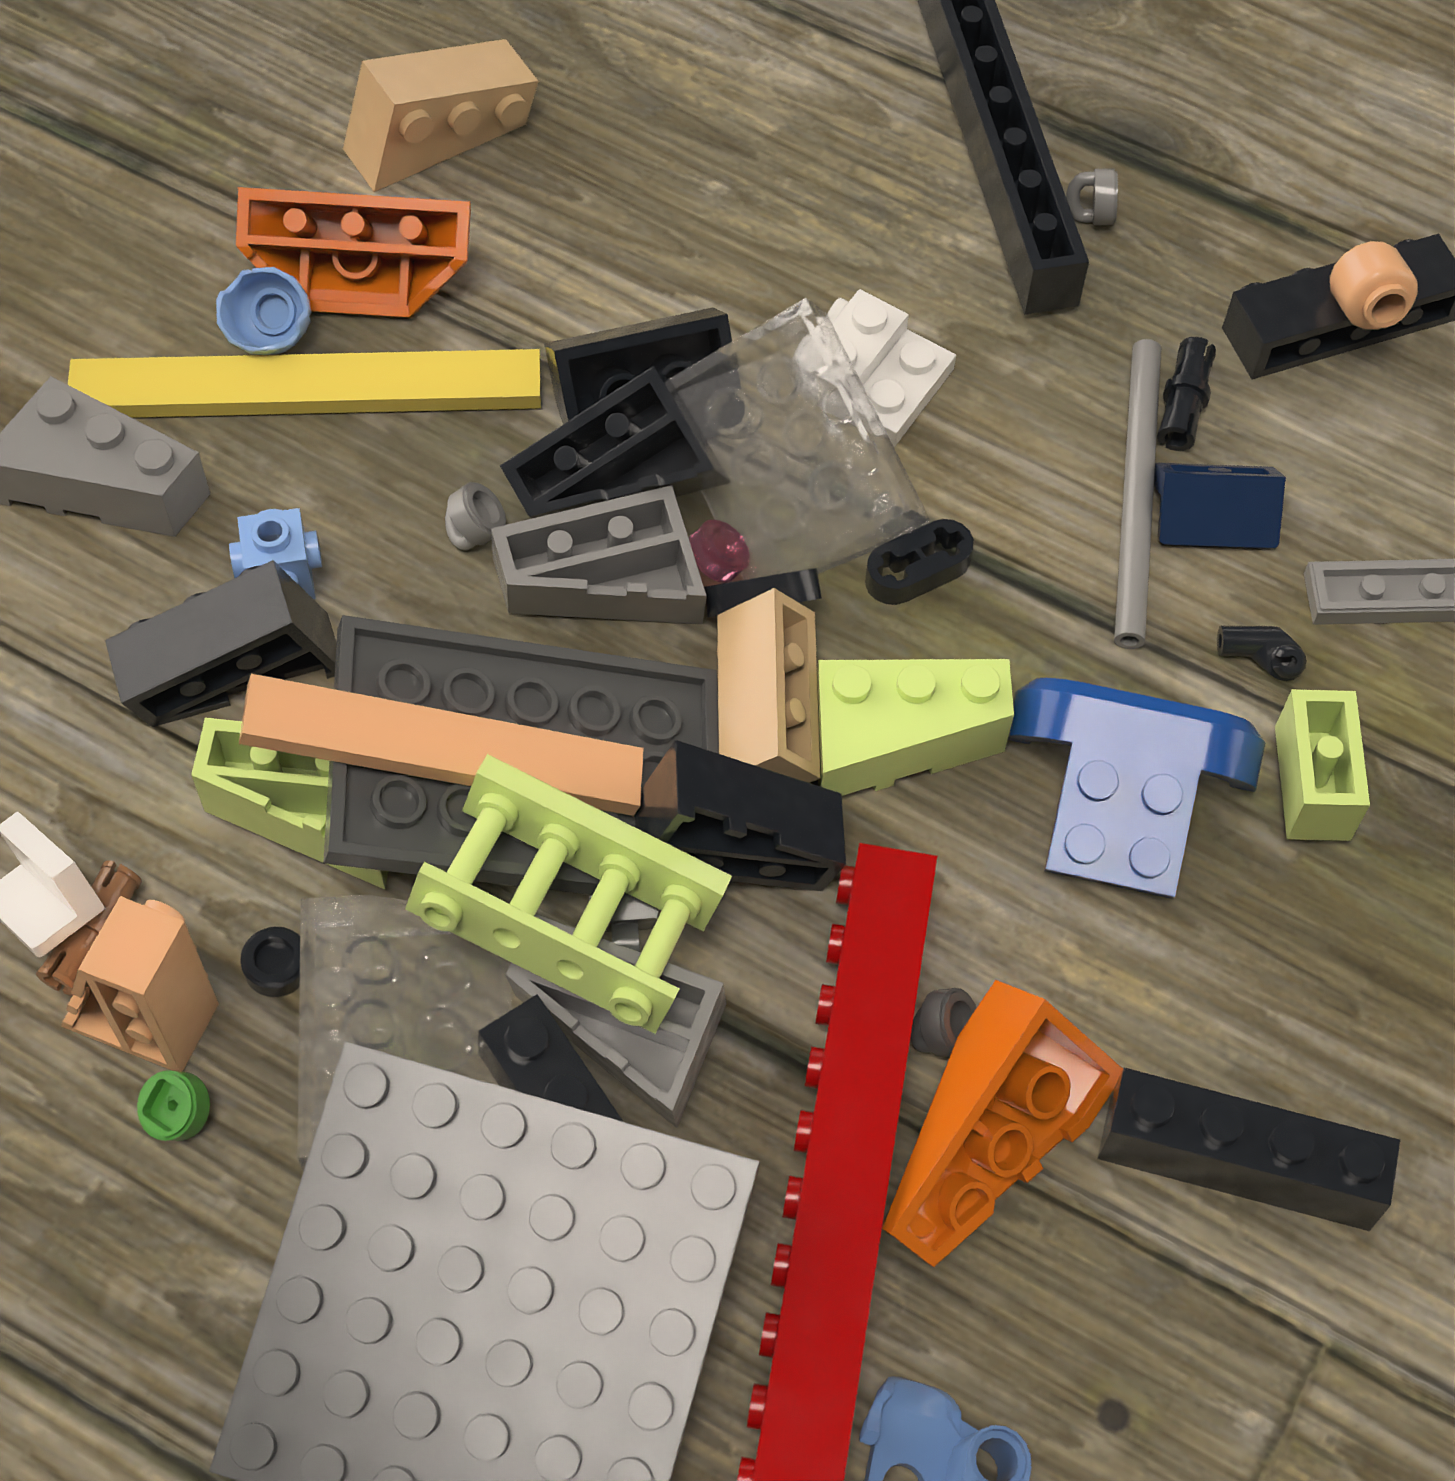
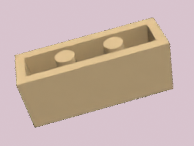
M773 588L717 615L719 754L810 783L820 779L815 612Z

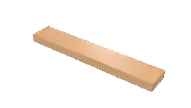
M256 674L250 675L247 684L239 744L466 786H472L479 767L486 755L489 754L599 810L634 816L640 807L643 748Z

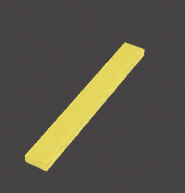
M540 349L70 359L68 385L131 418L541 408Z

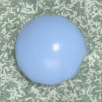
M275 267L242 270L227 289L219 292L216 299L217 325L229 343L252 355H277L286 352L301 339L311 321L309 296L295 277Z

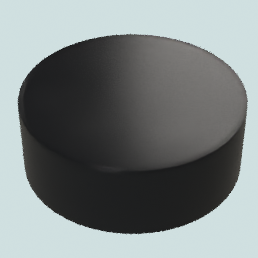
M269 927L256 932L245 943L240 957L241 968L249 986L257 993L267 997H282L293 993L304 984L310 972L311 962L305 942L296 932L284 927Z

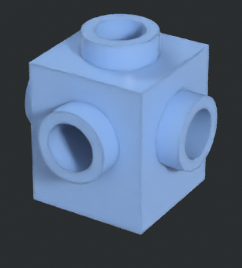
M300 508L289 510L268 509L255 515L237 517L240 542L229 543L234 578L239 577L248 568L261 566L274 560L307 594L316 599L312 568L322 567L320 546L316 530L305 532Z

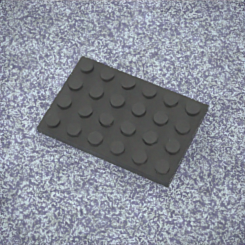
M342 615L338 625L334 678L335 690L643 748L641 789L675 740L719 754L717 670ZM329 761L323 864L418 875L423 863L427 862L447 872L477 818L462 811L471 786ZM601 810L635 827V815L631 816ZM502 831L474 881L519 886L539 849ZM563 862L549 890L593 895L600 880Z

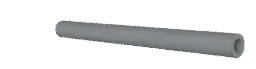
M1150 339L1139 340L1132 347L1114 634L1115 644L1125 649L1142 647L1145 644L1161 364V345Z

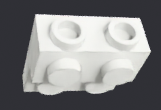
M859 289L849 302L842 298L834 302L825 319L824 328L826 331L819 340L808 336L798 348L793 362V366L797 368L796 395L895 447L954 370L956 354L908 330L909 314Z

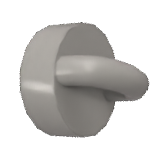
M1094 169L1093 172L1079 173L1072 179L1067 188L1066 198L1073 218L1076 221L1093 223V226H1113V223H1116L1118 200L1117 171L1114 169ZM1084 186H1093V209H1084L1080 204V193Z
M469 482L449 496L445 515L446 532L451 543L458 549L468 550L476 545H484L492 540L491 528L506 525L502 504L496 495L482 484Z

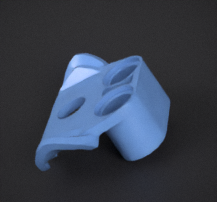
M891 1376L878 1389L859 1435L860 1442L871 1446L864 1481H883L886 1472L893 1466L906 1467L915 1474L918 1481H988L979 1472L976 1464L978 1448L988 1452L994 1458L998 1474L996 1481H1029L1031 1454L1026 1442L1016 1431L1006 1426L997 1425L977 1430L961 1420V1410L948 1393L920 1382Z

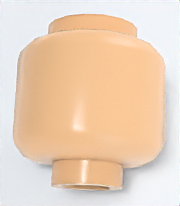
M1370 241L1353 247L1338 260L1330 275V290L1353 325L1362 329L1377 330L1393 326L1407 315L1418 295V282L1395 247L1385 242Z

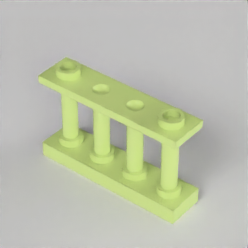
M487 754L475 775L462 809L463 812L477 818L475 824L447 872L427 862L423 863L416 877L405 910L421 917L432 928L440 931H449L610 1011L616 1019L625 1024L640 1026L656 1034L679 991V988L661 980L660 977L683 928L687 923L701 931L705 930L732 876ZM502 831L539 849L510 903L472 885ZM563 862L600 880L572 935L535 917ZM624 893L661 910L635 966L597 948Z

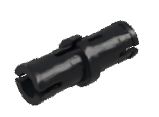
M1189 337L1180 342L1174 375L1165 384L1163 398L1166 402L1165 412L1158 430L1157 439L1162 444L1166 442L1169 433L1165 447L1170 450L1185 451L1194 446L1200 412L1209 403L1211 389L1208 385V378L1215 359L1216 348L1213 344L1209 345L1204 356L1206 345H1208L1209 341L1205 338Z

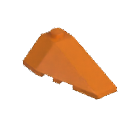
M995 980L957 1037L882 1229L925 1263L935 1267L993 1215L995 1200L1018 1179L1028 1183L1043 1169L1040 1160L1063 1139L1074 1142L1090 1127L1114 1090L1123 1068L1046 999Z

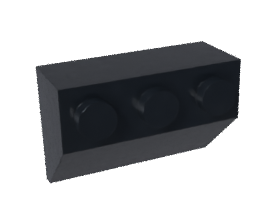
M707 308L544 343L555 400L563 424L655 366L674 384L706 439L748 430L728 314L716 308Z

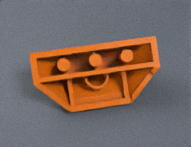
M238 187L236 247L256 268L275 267L295 277L309 296L311 312L412 318L468 262L471 202Z

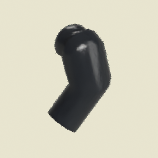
M1219 626L1217 634L1219 656L1251 657L1268 674L1282 681L1296 679L1306 668L1307 660L1305 653L1279 627Z

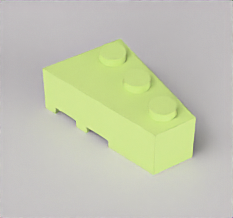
M1009 659L818 660L817 690L820 779H818V786L839 792L842 796L869 787H873L875 791L894 786L896 779L929 769L930 773L933 774L1005 752L1014 717Z
M205 718L191 774L204 811L323 863L329 760L239 744L242 721ZM327 864L385 890L388 871Z

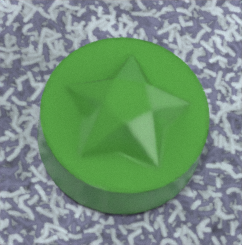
M161 1071L150 1077L142 1087L137 1103L138 1118L143 1129L153 1138L164 1141H183L195 1136L205 1125L210 1110L209 1094L204 1083L196 1075L183 1071Z

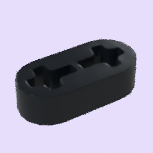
M940 519L878 546L871 552L867 561L865 585L868 593L875 600L884 604L897 605L908 602L959 578L966 573L971 562L974 539L970 530L955 520ZM940 543L946 550L955 547L956 553L954 556H950L945 550L934 553L935 544ZM889 567L894 573L904 571V577L899 581L892 574L882 577L883 568Z
M817 568L706 586L704 589L707 596L706 608L708 617H715L773 588L798 603L822 599Z

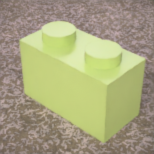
M1292 689L1275 725L1287 839L1351 841L1370 807L1356 691Z

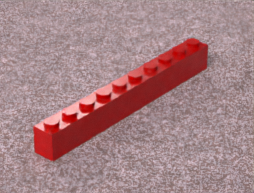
M859 843L855 867L845 865L841 869L836 904L848 905L846 924L844 926L832 923L826 963L839 965L835 986L822 984L815 1022L818 1025L828 1026L825 1048L811 1046L805 1087L818 1089L814 1112L800 1110L794 1145L795 1152L807 1154L803 1178L789 1175L782 1218L796 1220L792 1245L777 1244L771 1286L784 1288L780 1314L766 1312L759 1356L773 1358L768 1386L754 1383L746 1426L749 1429L760 1430L756 1459L741 1456L737 1481H844L937 855Z

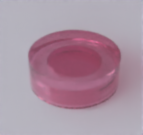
M707 520L689 537L697 567L706 576L717 582H731L749 565L750 554L744 538L735 528L723 521Z

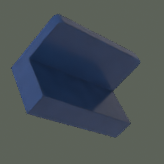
M1155 463L1154 487L1161 494L1158 540L1162 544L1276 548L1280 542L1286 477L1274 467Z

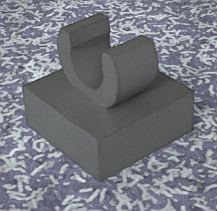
M625 893L605 932H612L613 943L640 952L639 930L653 929L658 919V909Z

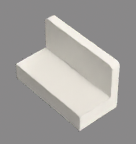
M17 811L0 824L1 836L21 863V865L0 879V921L36 957H42L106 908L76 863Z

